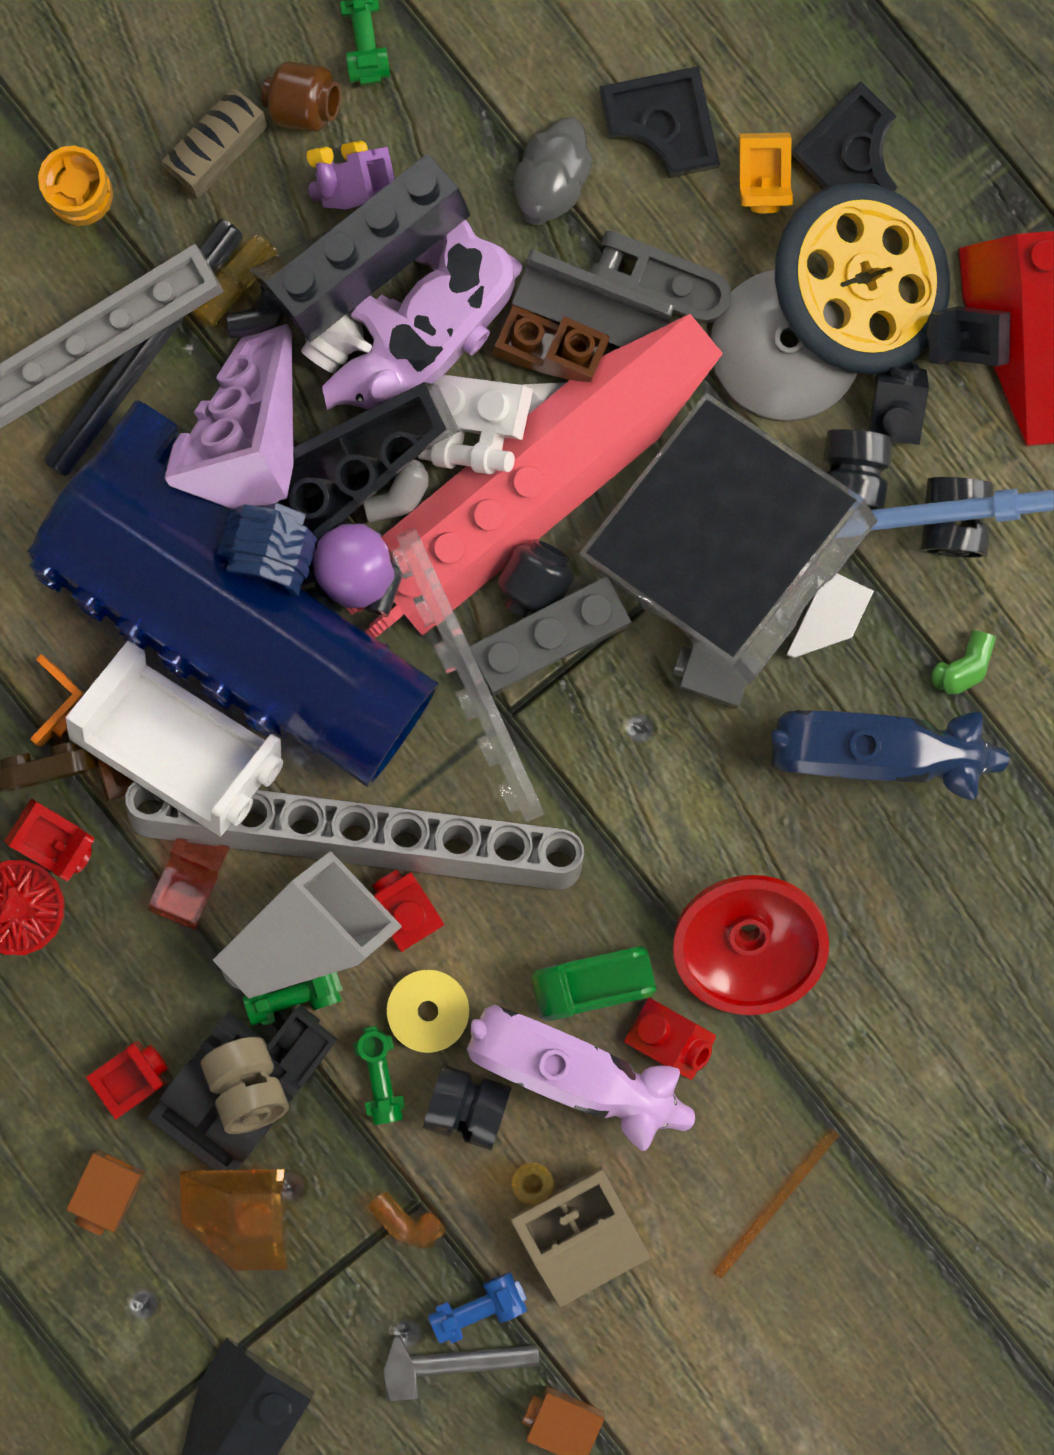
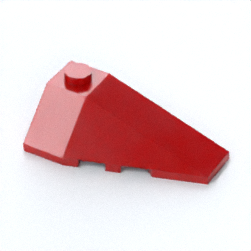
M1054 231L1014 234L960 247L958 249L962 300L965 307L1010 312L1009 363L993 367L1002 385V393L1025 446L1054 444Z

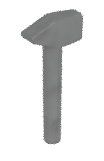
M396 1335L384 1368L386 1400L417 1399L418 1376L540 1366L538 1345L411 1356L401 1336Z

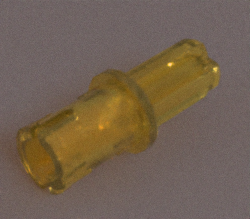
M260 235L254 236L226 267L220 265L217 268L220 274L216 278L224 292L193 311L214 328L220 318L242 294L248 297L251 293L248 288L256 279L248 269L278 254L276 248L266 238Z

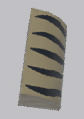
M231 88L161 160V165L199 199L268 127L264 112L239 91Z

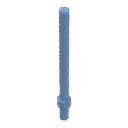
M1017 489L995 491L994 496L847 512L829 535L996 517L998 522L1020 520L1021 514L1054 511V490L1018 493Z

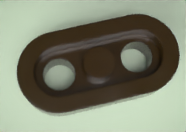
M67 742L50 747V757L32 761L30 753L1 759L0 793L97 769L95 757L76 743Z

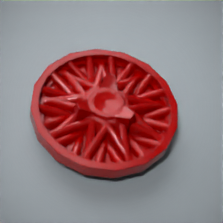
M7 860L0 863V953L4 955H28L43 949L58 934L64 920L65 898L58 881L44 867L27 860Z

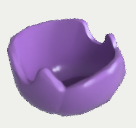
M342 524L324 534L318 541L317 548L313 551V570L318 584L330 599L345 608L368 606L382 598L393 581L394 569L390 561L388 546L381 539L379 533L365 524Z

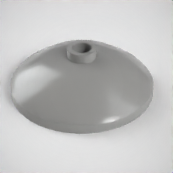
M775 270L766 271L747 279L731 292L730 304L726 312L713 323L710 338L723 353L713 368L725 392L748 412L774 421L789 422L808 419L826 411L837 403L848 391L857 373L847 372L827 364L808 350L800 340L792 348L785 347L781 343L780 334L784 331L792 330L779 305L775 286ZM810 273L813 277L817 279H824L816 274ZM828 301L823 310L824 319L829 326L839 329L844 322L843 310L837 303Z

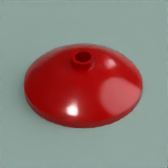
M742 875L714 883L697 894L688 903L675 927L673 955L682 981L701 1001L728 1013L759 1015L778 1011L795 1003L814 987L826 967L829 955V936L827 925L820 909L801 889L774 877ZM748 924H753L757 926V928L752 931H744L741 929L742 926Z

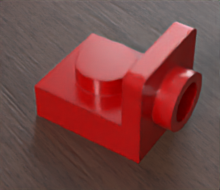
M397 869L372 885L376 892L374 897L402 926L391 936L401 952L445 925L412 872L402 877Z

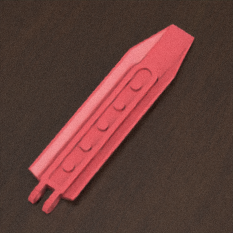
M689 314L602 356L591 382L569 380L529 413L523 439L504 438L502 450L512 452L515 458L514 466L510 472L496 470L493 474L474 472L471 466H466L386 532L381 539L387 544L401 567L402 580L394 599L396 605L390 610L388 617L379 616L369 624V628L365 631L368 636L374 640L404 614L423 636L505 567L516 546L532 544L534 539L541 538L655 443L723 354L693 316ZM364 607L346 609L353 615L356 612L360 613Z

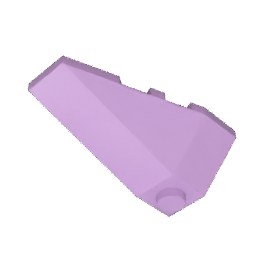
M288 324L240 339L216 377L220 384L217 392L211 401H201L194 411L198 422L191 433H180L173 444L165 475L169 486L229 508L244 504L266 506L287 498L293 470L292 332Z

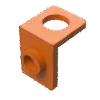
M40 654L36 660L72 693L31 737L30 740L35 745L43 747L54 734L62 738L68 733L66 716L83 697L85 692L51 660Z

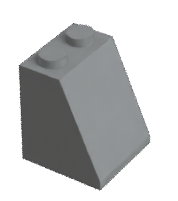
M330 851L292 880L213 961L222 970L224 978L230 985L241 990L248 998H252L357 966L402 926Z

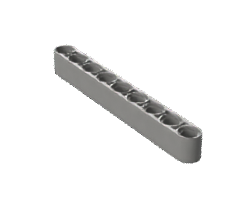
M133 782L128 787L125 795L128 819L132 829L139 835L149 838L312 859H321L331 851L343 863L553 890H562L573 886L579 879L584 859V845L580 838L573 832L565 829L257 790L251 797L253 804L249 813L260 814L266 820L261 825L251 828L243 826L241 823L238 826L231 823L220 837L136 782ZM147 800H156L163 804L162 808L154 814H144L137 810L138 806ZM304 819L310 820L317 825L308 834H299L290 828L294 822ZM350 826H359L364 828L368 835L359 841H351L346 839L341 833ZM407 832L414 834L419 839V842L412 847H401L393 841L396 835ZM452 839H460L468 843L470 849L463 854H454L445 849L444 845ZM502 846H513L522 855L518 859L507 861L501 859L495 851ZM554 852H562L567 854L573 862L566 867H556L548 862L547 857Z

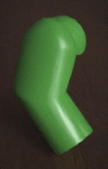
M971 630L965 656L950 665L941 662L934 667L931 675L933 686L938 690H945L947 694H960L983 681L987 673L996 636Z

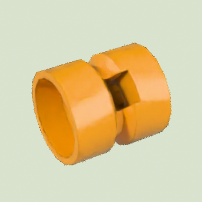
M74 145L60 147L51 152L42 162L38 174L39 189L57 217L65 223L75 226L91 225L103 218L110 209L113 189L112 183L97 156L88 149Z

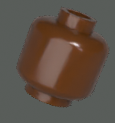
M289 61L284 62L277 67L272 77L265 79L262 87V104L264 107L269 108L271 119L279 127L319 132L327 125L328 121L332 122L336 119L340 109V85L337 81L333 80L330 71L322 66Z

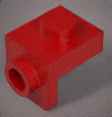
M31 798L4 842L68 882L74 873H79L87 865L92 854L91 845L94 842V837L78 825Z
M649 997L624 1042L664 1066L678 1068L682 1076L692 1080L697 1071L701 1070L708 1063L716 1035Z
M136 1041L88 1075L86 1079L116 1120L168 1083L163 1076V1073L168 1070V1066L152 1044L144 1048L140 1041Z

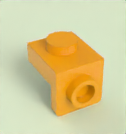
M790 133L739 134L738 194L741 205L750 206L752 212L775 213L781 210V206L793 205V193L791 190L792 137Z

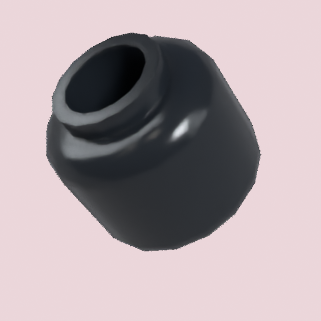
M534 539L532 544L516 546L498 578L499 589L508 597L505 606L514 613L526 618L563 599L574 578L572 569L567 565L570 557L558 548L538 539Z

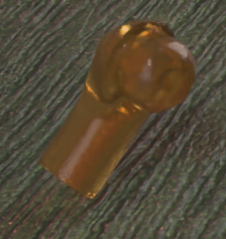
M388 1192L377 1196L368 1207L393 1238L421 1249L432 1248L436 1245L435 1241L445 1234V1226L434 1214L425 1213L416 1222L407 1215Z

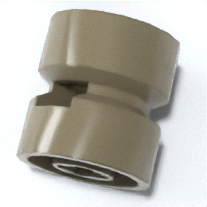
M248 1037L228 1042L215 1048L201 1060L200 1065L209 1090L214 1094H220L215 1102V1106L224 1131L228 1134H241L260 1129L275 1122L289 1110V1104L280 1080L269 1076L273 1072L274 1064L266 1043L262 1038Z

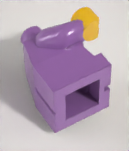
M363 141L342 144L341 154L348 162L334 164L333 151L329 147L308 150L306 153L309 165L317 170V173H315L316 181L309 184L310 197L316 202L322 201L325 208L350 209L360 207L395 179L388 147L368 150L367 144Z

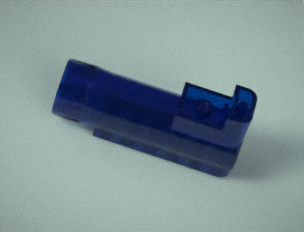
M135 400L100 448L97 455L88 461L71 479L44 518L33 543L26 551L31 561L29 568L35 572L33 576L57 594H59L63 587L67 589L77 601L76 606L94 620L101 623L106 616L115 622L114 626L120 630L118 635L126 642L129 641L142 650L150 646L158 652L157 655L162 659L160 664L180 679L186 681L192 675L201 681L200 685L205 689L203 693L222 708L229 710L231 705L234 704L245 712L244 715L247 717L245 722L266 738L270 734L274 735L276 733L286 740L291 735L309 749L311 754L314 756L320 755L369 788L409 736L435 695L439 683L391 651L390 645L384 644L365 633L304 590L300 589L299 596L293 597L289 595L290 591L287 588L271 580L226 571L227 566L230 564L228 562L229 558L217 553L220 547L219 544L222 541V533L225 532L224 526L227 524L226 519L229 515V510L218 503L169 486L165 475L173 444L177 440L175 436L178 432L177 424L149 405Z

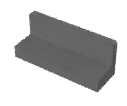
M532 249L527 258V267L512 301V306L516 305L557 324H560L563 316L607 334L610 336L607 345L615 349L668 325L674 310V306Z

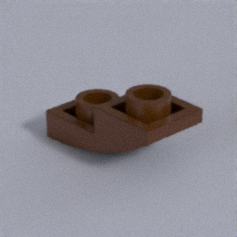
M513 305L492 355L540 373L575 381L591 382L610 336L563 316L561 323L557 324Z

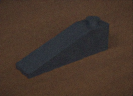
M227 1337L199 1382L182 1455H278L312 1400L315 1391Z

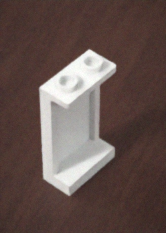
M129 641L125 643L66 716L69 740L220 837L231 823L238 826L245 819L253 804L251 797L261 784L266 787L269 786L283 766L281 739L270 734L265 741L146 665L145 651Z

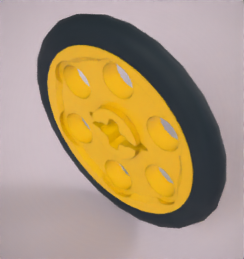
M861 182L836 184L811 195L794 211L782 231L775 256V286L779 305L790 329L808 350L827 364L847 372L873 375L888 372L891 367L900 368L914 361L928 347L927 329L930 324L931 314L945 310L948 307L950 299V271L945 249L935 228L922 211L905 197L877 184ZM840 216L849 217L857 227V236L853 243L844 241L837 232L836 225ZM886 228L894 229L901 236L902 250L898 255L889 253L883 246L882 236ZM811 252L822 255L827 262L828 272L823 280L817 279L809 273L807 259ZM882 269L886 271L884 274L871 278V281L866 284L858 285L856 282L845 287L840 285L855 278V275L860 272H868L870 274ZM902 277L911 278L918 287V298L914 304L904 301L900 296L898 285ZM828 301L837 303L843 310L844 322L839 329L832 328L824 319L823 310ZM874 313L881 314L889 323V335L884 341L875 338L870 331L869 322Z

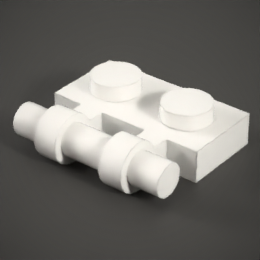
M443 375L434 384L439 386L460 432L427 448L418 458L432 461L436 467L452 469L456 465L471 466L472 470L476 473L493 474L496 470L510 472L514 466L515 458L512 452L502 450L504 438L523 439L533 390L524 385ZM465 432L481 434L480 440L475 446L462 445Z

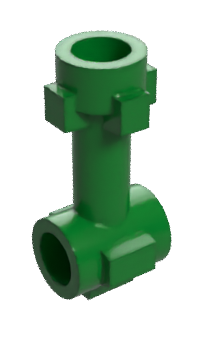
M340 1L342 17H351L356 47V51L346 52L350 83L360 82L361 86L381 84V79L391 77L386 47L376 48L371 14L380 12L379 1Z
M334 972L252 998H248L245 995L243 996V1001L252 1026L259 1023L265 1026L276 1022L275 1012L310 1001L313 1011L341 1002L342 998L339 991L343 990L338 973Z
M377 1025L364 1027L363 1035L353 1046L355 1056H361L367 1063L374 1099L365 1102L367 1116H372L373 1125L403 1120L402 1109L406 1108L403 1095L394 1096L386 1057L388 1051L394 1048L392 1035H386L378 1029Z

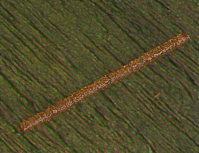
M831 1129L717 1267L714 1271L716 1275L721 1279L839 1137L836 1131Z

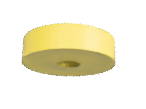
M420 970L407 975L394 987L387 1003V1019L394 1036L406 1047L418 1052H438L453 1045L463 1034L469 1019V1002L462 986L450 975L437 970ZM431 1001L437 1005L438 1015L434 1020L425 1021L419 1016L418 1008L422 1002Z

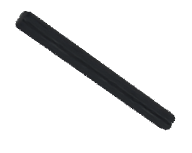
M220 219L215 223L198 246L215 275L237 247L243 236L237 227L224 219ZM185 316L114 360L44 455L43 461L46 465L63 476L71 472Z

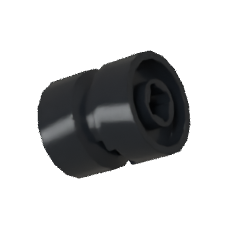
M833 429L827 431L824 460L831 465L830 471L823 473L821 476L856 499L849 511L885 508L888 482L881 477V472L890 468L893 447L892 437L862 430Z
M961 477L928 478L925 504L993 496L994 484L983 480ZM983 518L961 521L959 526H955V522L923 525L921 551L947 557L988 556L990 527L983 523Z
M443 1064L422 1128L448 1137L458 1131L462 1133L464 1142L492 1150L512 1086L484 1078L477 1084L472 1082L469 1072Z

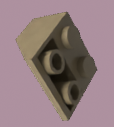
M602 1165L511 1214V1221L559 1307L566 1305L651 1258Z

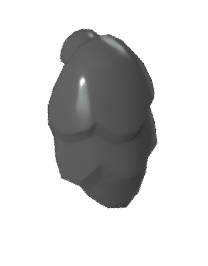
M575 117L561 118L546 130L534 134L525 148L522 162L516 169L514 176L516 201L522 210L524 219L532 225L544 224L547 220L555 219L570 210L579 199L581 187L589 176L593 164L592 157L587 147L585 128Z

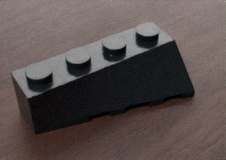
M427 153L334 228L248 270L311 343L471 215L457 185Z
M423 382L294 447L293 470L287 498L276 503L306 514L303 526H306L317 538L316 543H318L325 533L333 530L424 450L460 432L439 386Z

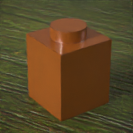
M98 1150L92 1154L66 1210L77 1215L74 1221L75 1224L92 1233L103 1235L105 1229L114 1232L120 1227L146 1171Z
M546 1386L542 1398L532 1395L521 1424L529 1427L526 1433V1441L556 1455H589L605 1416L603 1410Z

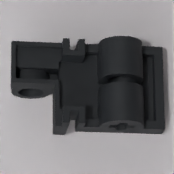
M301 1004L292 1012L270 1043L229 1012L211 1031L212 1034L202 1043L194 1057L172 1081L160 1098L159 1103L147 1118L229 1182L275 1122L246 1133L228 1134L225 1132L215 1106V1102L220 1094H214L209 1090L200 1065L201 1060L206 1054L228 1042L248 1037H260L265 1041L274 1064L273 1072L269 1076L280 1080L289 1104L338 1038L319 1024L321 1020Z

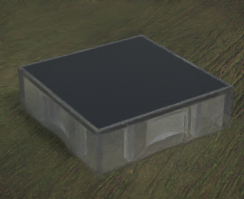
M705 393L579 555L600 578L608 576L614 588L649 613L658 615L675 624L688 636L695 646L751 684L794 629L809 600L820 588L833 579L878 520L864 498L708 393Z

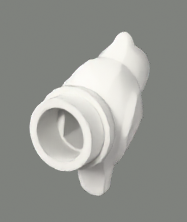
M354 308L311 343L307 340L301 352L318 366L335 374L341 364H346L348 354L357 350L369 353L372 345L364 340L361 322L351 317L352 312L355 310Z

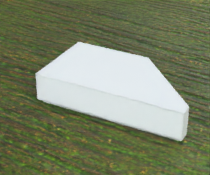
M827 569L786 656L794 659L852 638L874 591Z

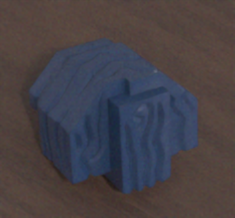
M278 503L263 507L244 504L230 508L226 519L227 524L224 526L225 532L222 533V541L219 544L220 547L217 553L229 558L228 562L230 564L227 566L226 571L271 580L287 588L290 591L289 595L293 597L299 596L300 585L303 579H306L308 576V566L311 564L312 552L317 541L314 534L306 526H303L306 514Z

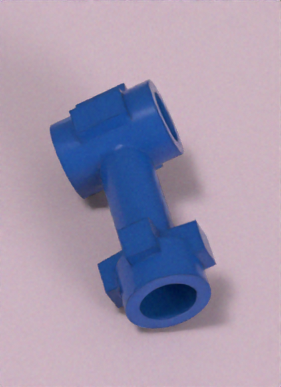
M508 1272L485 1282L483 1287L486 1295L453 1310L448 1301L436 1306L437 1311L429 1314L428 1318L439 1343L450 1340L452 1344L463 1339L462 1328L493 1314H496L499 1323H503L528 1311L524 1303L527 1297L519 1279L515 1281L512 1273Z

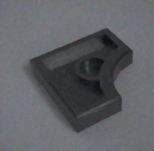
M699 66L599 87L609 139H630L649 147L662 160L669 178L719 168L720 162Z
M860 81L791 150V159L822 190L836 184L861 182L877 184L895 192L897 186L886 171L882 151L885 135L897 116Z

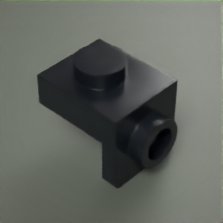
M956 306L932 313L927 329L930 363L941 365L951 361H962L993 366L1009 363L1010 312Z
M910 362L900 368L891 367L888 372L875 374L876 386L868 432L887 435L893 438V442L920 445L929 392L927 370L919 368L917 364Z

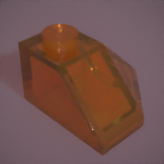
M285 1169L181 1171L182 1224L235 1271L287 1270Z

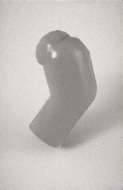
M413 460L396 475L389 493L370 497L364 502L369 523L409 514L418 507L429 482L428 473L421 462Z

